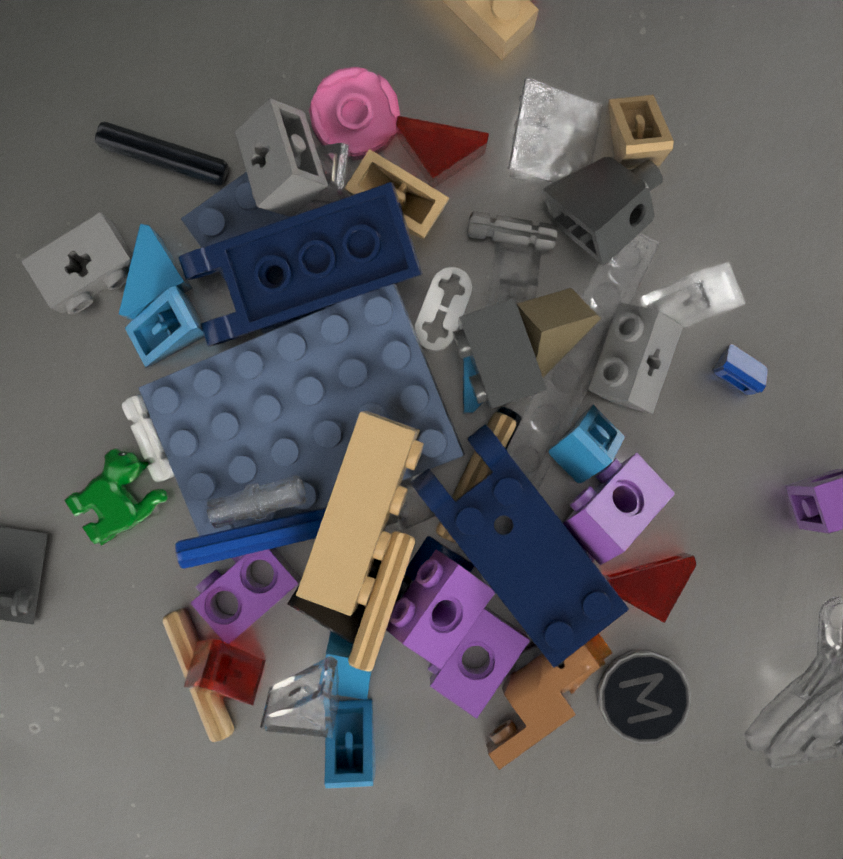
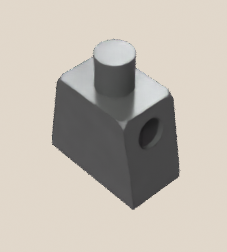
M603 157L548 185L543 189L552 223L599 263L604 265L653 221L655 214L650 191L662 184L663 177L659 168L651 160L644 161L630 171L614 158Z

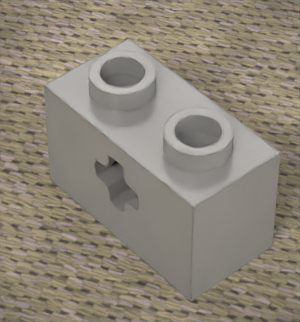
M269 98L235 131L257 207L292 217L328 186L304 111Z
M99 212L21 260L50 309L62 314L66 312L75 314L90 306L94 301L92 296L103 289L114 290L126 284L133 254L112 220ZM85 259L89 261L86 265L89 273L82 276L79 274L82 271L80 262Z
M619 302L588 390L614 404L653 414L683 327L658 310Z

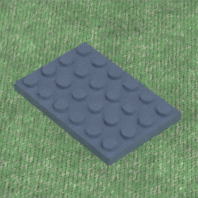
M396 284L334 304L139 387L141 396L199 536L327 508L361 411H369L420 430L417 441L424 443L420 459L415 470L406 469L403 480L420 474L428 468H435L465 455Z

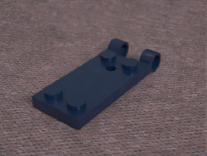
M392 182L221 242L187 252L178 257L185 280L205 277L221 269L223 271L236 312L200 324L208 347L237 339L243 335L423 275L398 195ZM275 265L281 267L284 273L283 279L277 284H273L268 279V270Z
M485 424L466 439L492 471L489 475L455 501L429 468L412 480L410 484L553 668H555L627 612L629 608L512 459L499 439ZM500 516H508L512 520V529L506 534H500L494 528V522Z

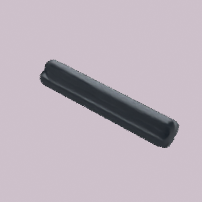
M101 122L95 134V143L100 148L218 186L222 185L226 179L228 164L223 159L108 122Z

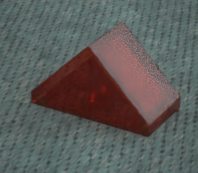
M397 116V138L428 184L433 188L470 165L486 152L489 133Z
M681 553L603 576L622 600L665 623L697 564L694 555Z
M221 640L197 641L184 687L253 706L266 660Z

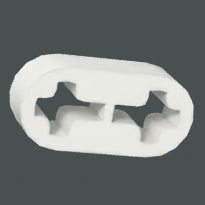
M443 268L436 273L431 282L415 324V333L421 347L426 351L436 353L447 349L454 340L453 332L459 328L458 319L464 315L472 292L471 279L460 268ZM451 277L459 279V288L465 292L462 296L454 295L449 308L441 305L444 298V290L438 286L441 282L449 283ZM438 312L445 314L442 330L447 332L448 336L446 339L438 337L435 343L428 342V333L422 330L424 324L432 325Z

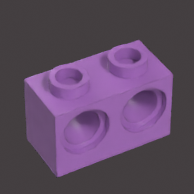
M276 548L234 557L232 560L236 564L223 575L216 569L195 587L200 595L190 604L227 646L301 582V576ZM256 560L267 561L272 566L274 577L270 584H259L253 579L251 567ZM220 591H229L236 596L238 609L235 614L228 615L219 610L216 599Z

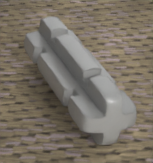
M478 211L471 213L467 230L468 236L485 240L486 236L493 237L492 241L525 247H528L530 243L535 244L537 249L548 251L554 248L558 232L557 226L554 224L539 222L537 226L533 225L531 220L497 215L495 219L490 218L489 213Z

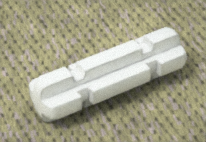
M141 394L126 399L122 402V408L127 420L133 421V425L130 427L144 460L150 461V465L147 467L152 479L155 482H164L175 477Z

